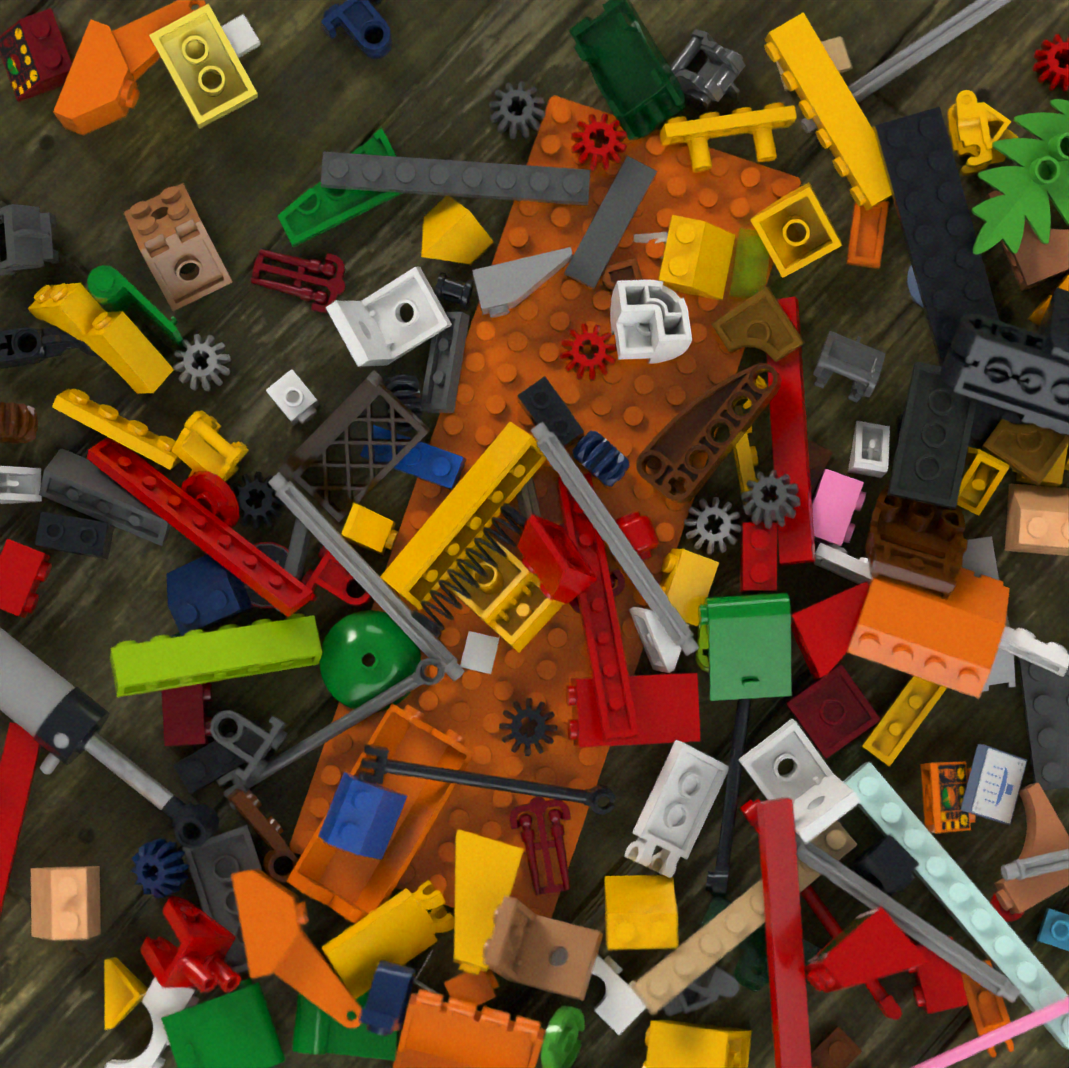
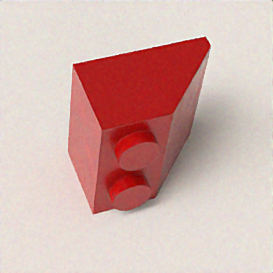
M534 514L527 519L517 546L524 556L522 562L532 574L538 576L542 582L539 587L549 600H557L568 604L598 578L562 526Z

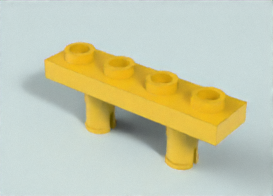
M779 102L766 105L764 110L752 111L751 107H743L733 110L730 115L720 116L719 112H709L700 115V119L687 121V117H675L667 120V124L663 125L659 135L661 146L682 142L688 144L693 172H701L712 168L707 140L716 137L744 133L753 134L757 162L775 160L777 154L772 130L790 127L797 119L795 105L784 107V103Z

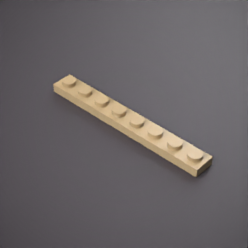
M838 820L810 840L811 843L837 861L858 845ZM797 858L800 893L822 874ZM762 879L630 987L652 1015L765 922Z

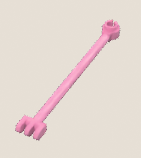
M1069 996L911 1068H945L1069 1012Z

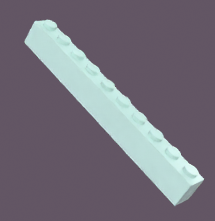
M871 762L862 764L843 781L858 796L861 801L857 804L858 807L884 837L891 834L916 859L919 865L913 872L985 957L991 960L996 970L1010 979V983L1020 990L1018 996L1032 1012H1036L1068 996ZM1068 1012L1043 1025L1062 1047L1069 1050Z

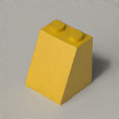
M665 875L604 876L607 949L678 948L677 908L673 876L671 878Z
M653 1020L645 1034V1044L648 1047L647 1060L643 1063L642 1068H748L752 1030L671 1020Z

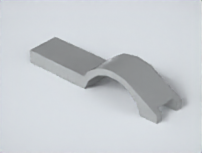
M992 536L968 540L967 550L962 559V567L974 571V576L976 577L983 574L999 580ZM1006 615L1005 626L1010 628L1008 616ZM998 648L991 672L982 692L989 691V685L1007 683L1008 688L1016 687L1014 654Z

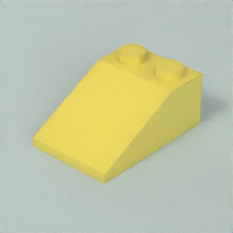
M209 3L149 35L199 129L258 98L252 82Z

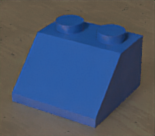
M344 772L318 836L332 846L360 856L382 860L407 795L376 783L361 781L357 776Z

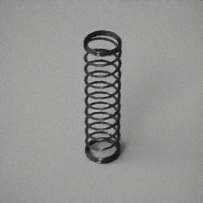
M504 503L500 510L510 524L498 517H492L493 524L502 535L490 528L483 527L484 534L494 546L480 538H474L476 546L486 557L470 548L465 549L467 556L478 568L459 558L456 559V562L468 578L453 569L447 570L448 575L460 589L445 580H438L439 585L452 600L435 590H430L432 598L445 612L433 604L421 600L422 607L435 622L416 610H413V613H411V616L434 636L439 637V634H441L440 630H445V627L426 605L446 618L454 620L453 615L434 594L456 608L463 609V606L443 583L468 599H472L471 595L453 574L480 589L479 583L461 563L485 578H489V574L469 552L480 557L493 567L498 568V564L481 547L478 541L501 556L507 557V554L491 538L487 531L512 547H516V544L496 523L498 521L520 536L522 535V530L510 518L523 528L526 525L527 519L509 504Z

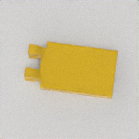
M429 880L424 882L414 893H411L407 888L321 947L337 976L355 999L371 989L381 960L403 966L438 941L434 935L435 933H445L454 929V916L451 913H447L442 905L446 901L438 889L435 890Z

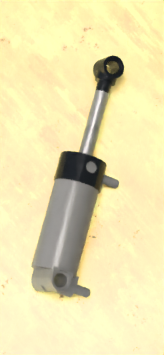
M0 628V710L30 733L35 741L50 752L40 766L41 771L44 774H51L60 761L65 765H69L86 750L173 820L171 826L175 828V836L181 845L190 849L201 847L219 827V817L215 810L205 804L194 805L192 802H189L186 805L102 738L99 732L110 713L81 689L75 688Z

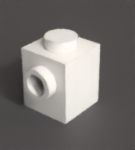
M292 369L266 389L269 396L293 425L299 421L301 424H305L318 412L315 409L320 405L318 400Z

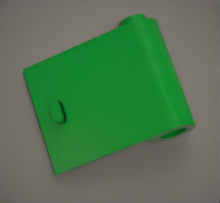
M102 265L91 271L87 280L88 288L95 300L105 311L125 312L134 304L180 349L183 347V338L175 326L178 320L174 316L169 321L115 268Z
M777 593L705 598L704 605H699L698 615L700 625H706L708 632L710 701L791 696V610L788 594Z
M371 989L356 999L362 1008L366 1007ZM298 992L292 1051L305 1054L332 1053L395 1061L399 1030L393 1031L392 1035L387 1034L384 1036L367 1031L368 1024L361 1023L356 1028H347ZM354 1011L347 1013V1017L350 1020L356 1019L357 1015Z
M251 978L240 981L233 991L161 1017L177 1068H270L286 1061L260 982L252 983Z

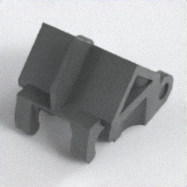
M694 29L691 33L692 39L670 68L677 78L685 98L706 112L713 101L719 102L725 93L733 99L737 98L740 90L733 82L746 65L741 54L718 45L708 32ZM701 49L708 57L705 65L698 74L686 70L687 66Z
M10 204L0 208V223H4L7 251L6 261L1 262L0 254V276L16 275L17 270L45 267L44 261H49L53 264L59 263V252L54 250L52 245L51 228L57 227L54 214L50 212L40 213V207Z
M829 331L816 361L817 365L813 375L817 378L814 385L823 389L833 372L852 379L849 400L858 402L862 396L870 397L880 377L886 353L861 344L860 336L854 341Z
M667 950L663 957V960L667 956H669L673 952V950ZM713 964L666 1003L663 1008L669 1016L682 1011L687 1013L717 1001L719 995L725 997L736 995L739 990V983L730 973Z

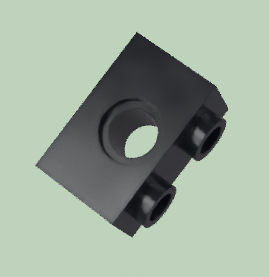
M543 377L517 395L518 403L535 427L543 422L550 433L554 432L565 449L584 436V430L546 377Z
M41 512L35 545L43 549L108 560L114 526L105 522Z
M889 834L865 849L848 868L891 897L897 890L902 891L913 881L915 877L911 873L919 863Z

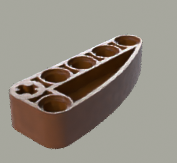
M760 363L736 373L712 387L676 415L654 437L636 461L637 472L667 498L677 503L690 502L778 393L782 381L780 374L771 365ZM763 372L772 373V384L765 389L758 388L756 385L758 375ZM741 399H749L752 404L750 412L743 416L737 415L735 412L736 403ZM727 425L730 428L729 438L722 443L716 442L714 439L716 428ZM699 452H706L709 456V462L703 469H695L693 465V458ZM651 458H659L661 461L660 471L655 475H649L646 471L647 462ZM683 479H685L686 481L683 484L686 488L685 493L677 492L674 495L676 488L673 486L674 482L678 480L682 483Z

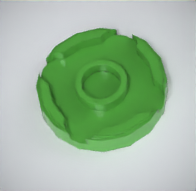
M563 1005L552 1017L542 1044L541 1060L543 1068H571L582 1045L581 1040L577 1039L579 1031L583 1032L585 1029L584 1016L580 1009Z

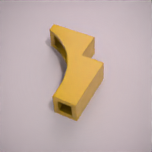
M81 283L45 285L34 295L35 301L28 310L36 319L50 323L76 339L85 342L137 394L154 393L174 370L123 311H105Z

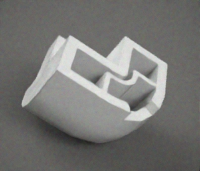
M617 281L611 298L610 323L611 335H615L618 360L648 358V364L668 361L682 355L692 342L689 313L684 297L680 298L673 290L662 285L663 281Z

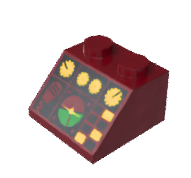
M52 8L20 19L0 36V55L18 102L64 86L74 60L60 22Z

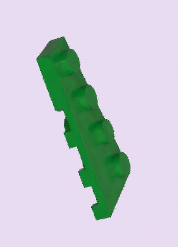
M382 128L374 133L373 137L363 146H359L351 153L396 156ZM320 181L313 188H309L277 216L294 248L403 193L322 188Z

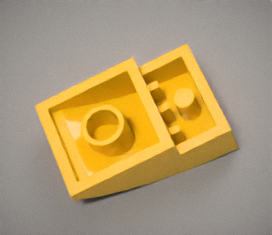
M485 534L480 538L494 546ZM491 536L507 554V557L501 556L479 541L478 543L498 564V568L493 567L480 557L469 552L489 574V578H485L461 563L479 583L480 589L453 574L458 582L468 591L472 599L464 597L447 585L445 586L511 647L520 653L565 603L549 600L539 587L542 583L540 579L532 574L518 558ZM475 544L472 550L486 557ZM467 555L463 558V560L478 568ZM457 566L454 569L455 571L459 572L460 574L468 578V576L461 570L459 566ZM448 576L445 581L460 589L451 577Z

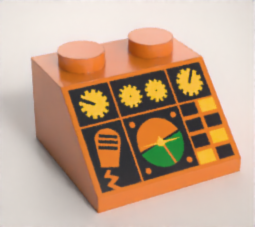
M966 761L920 764L924 826L931 833L971 830L970 823H975L976 815L961 811L971 768L966 767Z

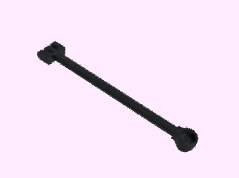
M752 698L738 699L716 867L715 872L708 871L705 890L712 892L713 896H726L743 768L738 759L745 752Z
M365 745L363 752L375 755L376 759L362 758L361 761L362 767L374 769L373 773L360 771L358 777L361 781L383 784L385 773L582 803L590 806L597 814H607L615 807L613 803L616 801L614 793L606 785H597L591 790H581L389 760V749L374 745ZM601 797H608L609 803L607 805L598 806L597 803Z

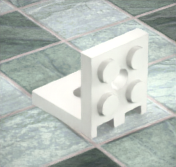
M421 267L412 268L362 301H335L326 307L358 367L388 365L452 325ZM405 303L410 304L414 310V316L409 322H404L400 317V309Z
M793 719L789 720L738 759L767 800L784 797L793 799L795 834L805 843L809 842L861 802L855 792L832 773ZM787 758L792 759L794 762L792 771L786 775H780L778 773L779 763Z

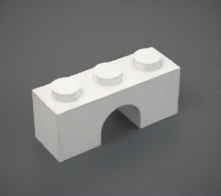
M559 949L552 955L553 966L565 964L568 959L567 951ZM597 954L592 974L599 976L604 981L606 991L603 999L594 1007V1011L620 1035L646 1006L630 988L636 982L632 980L627 984L618 975L622 968L609 955L603 960Z

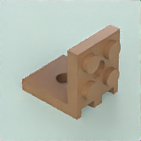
M184 183L168 187L161 194L147 201H140L124 212L138 248L172 311L180 309L232 283V279L209 237ZM187 263L196 264L193 272L189 274L180 273L183 265Z
M504 896L502 905H498L494 913L493 922L495 928L492 937L487 939L483 949L484 964L508 981L584 1001L603 934L597 930L536 915L518 899ZM559 949H565L568 953V959L565 964L553 966L552 955Z

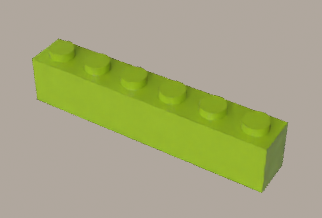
M293 614L281 621L272 622L270 619H261L253 622L250 626L243 627L229 624L220 627L218 631L206 633L204 630H192L181 637L171 638L169 635H160L153 637L149 642L137 643L133 640L118 643L116 647L111 648L110 662L117 697L318 665L322 656V649L315 616L305 617L304 614Z

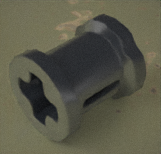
M441 272L434 293L439 301L441 299L460 304L463 309H467L474 281L468 279L467 282L447 277L446 273Z

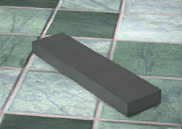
M629 156L626 157L566 268L565 275L593 290L595 289L603 271L657 173L656 170Z

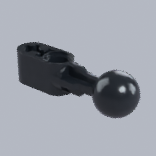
M56 326L41 329L24 327L0 331V346L4 348L0 350V369L40 363L46 358L61 356L65 350L79 348L87 355L99 356L85 342L76 339ZM37 339L36 348L32 352L24 353L23 347L26 341Z

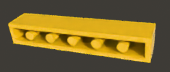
M804 12L770 31L765 38L767 43L764 45L765 50L774 63L778 61L784 71L781 76L790 91L795 90L801 102L798 104L807 120L812 118L818 128L816 136L825 149L829 147L834 155L833 164L838 174L842 178L846 176L853 187L850 189V193L858 206L863 205L866 211L890 198L892 194L874 130Z
M509 422L380 576L381 579L418 610H421L423 608L421 600L428 602L432 597L430 590L437 591L440 587L438 580H446L448 578L447 570H454L458 566L456 559H463L467 555L465 549H472L474 547V538H481L484 535L483 527L489 528L493 524L492 517H499L502 513L500 507L504 506V503L509 504L547 458L536 444L538 441L512 422Z

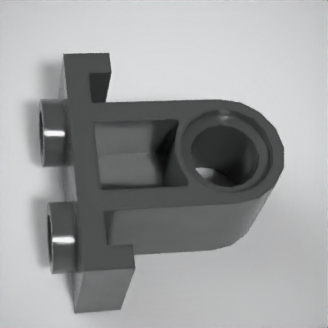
M223 711L218 713L211 722L213 738L249 762L245 770L238 768L234 773L244 781H250L252 776L258 779L268 764V761L264 758L270 749L277 750L287 736V733L283 731L287 724L272 716L269 722L274 726L269 733L237 712ZM229 718L234 719L238 725L237 733L231 738L225 737L221 732L222 723Z

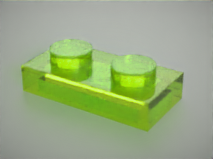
M739 229L729 296L749 299L765 288L770 255L756 230Z

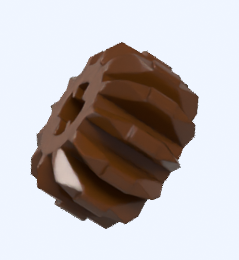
M1 402L0 443L18 444L34 440L38 430L35 408L26 406L24 403Z

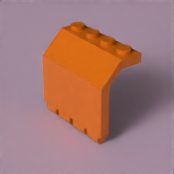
M961 567L955 578V581H957L956 585L946 600L942 598V592L925 589L919 585L899 579H892L878 573L876 578L871 577L869 591L847 652L979 698L991 672L1005 628L1010 588L1003 586V581L983 574L976 577L974 576V571Z
M420 989L418 994H411L396 1060L392 1068H535L546 1031L540 1029L541 1022L517 1016L515 1022L509 1020L510 1013L488 1007H483L482 1012L475 1011L477 1004L450 997L449 1003L443 1002V995Z

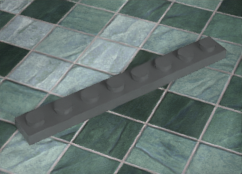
M323 152L322 188L588 205L590 170Z

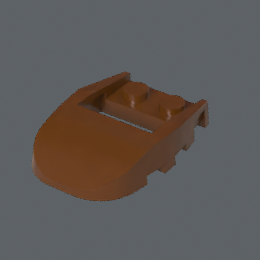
M889 485L885 486L879 494L872 513L865 545L871 577L876 578L878 573L892 579H899L919 585L925 589L942 592V598L947 600L957 581H955V578L962 567V559L968 545V540L963 538V531L966 525L961 509L957 505L955 509L890 496L887 495Z

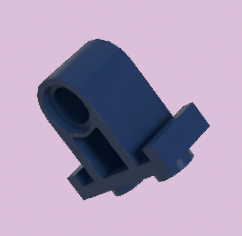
M347 0L342 5L335 4L324 13V19L321 20L324 32L331 40L337 36L335 29L341 25L366 56L381 58L390 51L392 46L390 28L372 6L371 0ZM372 32H379L384 36L381 42L377 44L367 42L366 38Z
M384 960L380 961L366 1007L362 1008L359 1022L368 1024L367 1031L386 1036L387 1034L392 1035L393 1031L403 1029L404 1014L414 982L415 969Z

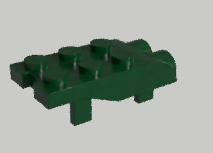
M608 0L602 5L605 9L602 14L594 20L590 17H585L569 29V32L577 44L574 47L582 61L587 62L597 87L614 116L620 122L622 129L626 131L628 139L638 140L656 130L661 122L680 113L686 106L684 103L685 96L677 78L630 0Z

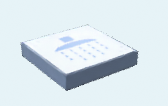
M978 744L961 811L1011 825L1027 760L989 746Z

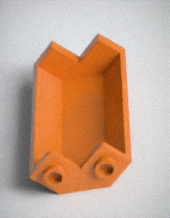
M391 703L367 744L387 747L389 749V760L460 771L465 770L475 753L463 745L466 741L464 737L448 729L446 734L438 731L422 721L425 714L408 704L403 710ZM362 752L350 774L359 777L360 771L373 773L374 769L362 767L361 761L362 758L376 759V756ZM385 773L383 784L378 785L405 794L407 799L382 860L360 856L327 844L318 836L326 818L325 815L288 877L287 882L305 895L329 906L341 916L356 924L388 901L456 784Z

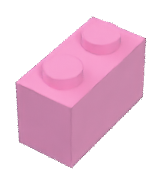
M828 469L823 471L812 500L815 541L826 545L832 543L842 546L843 542L849 543L855 528V524L850 523L854 510L860 512L866 497V492L861 491L864 482Z

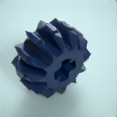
M590 430L585 436H582L577 442L576 447L572 450L574 458L605 486L612 487L617 481H620L625 475L626 470L630 467L628 459L597 431Z
M156 839L138 848L139 852L132 857L137 866H134L131 872L137 874L138 879L135 885H143L144 894H153L155 898H163L175 894L182 889L181 884H184L189 879L184 871L190 865L184 863L182 859L186 852H177V842Z

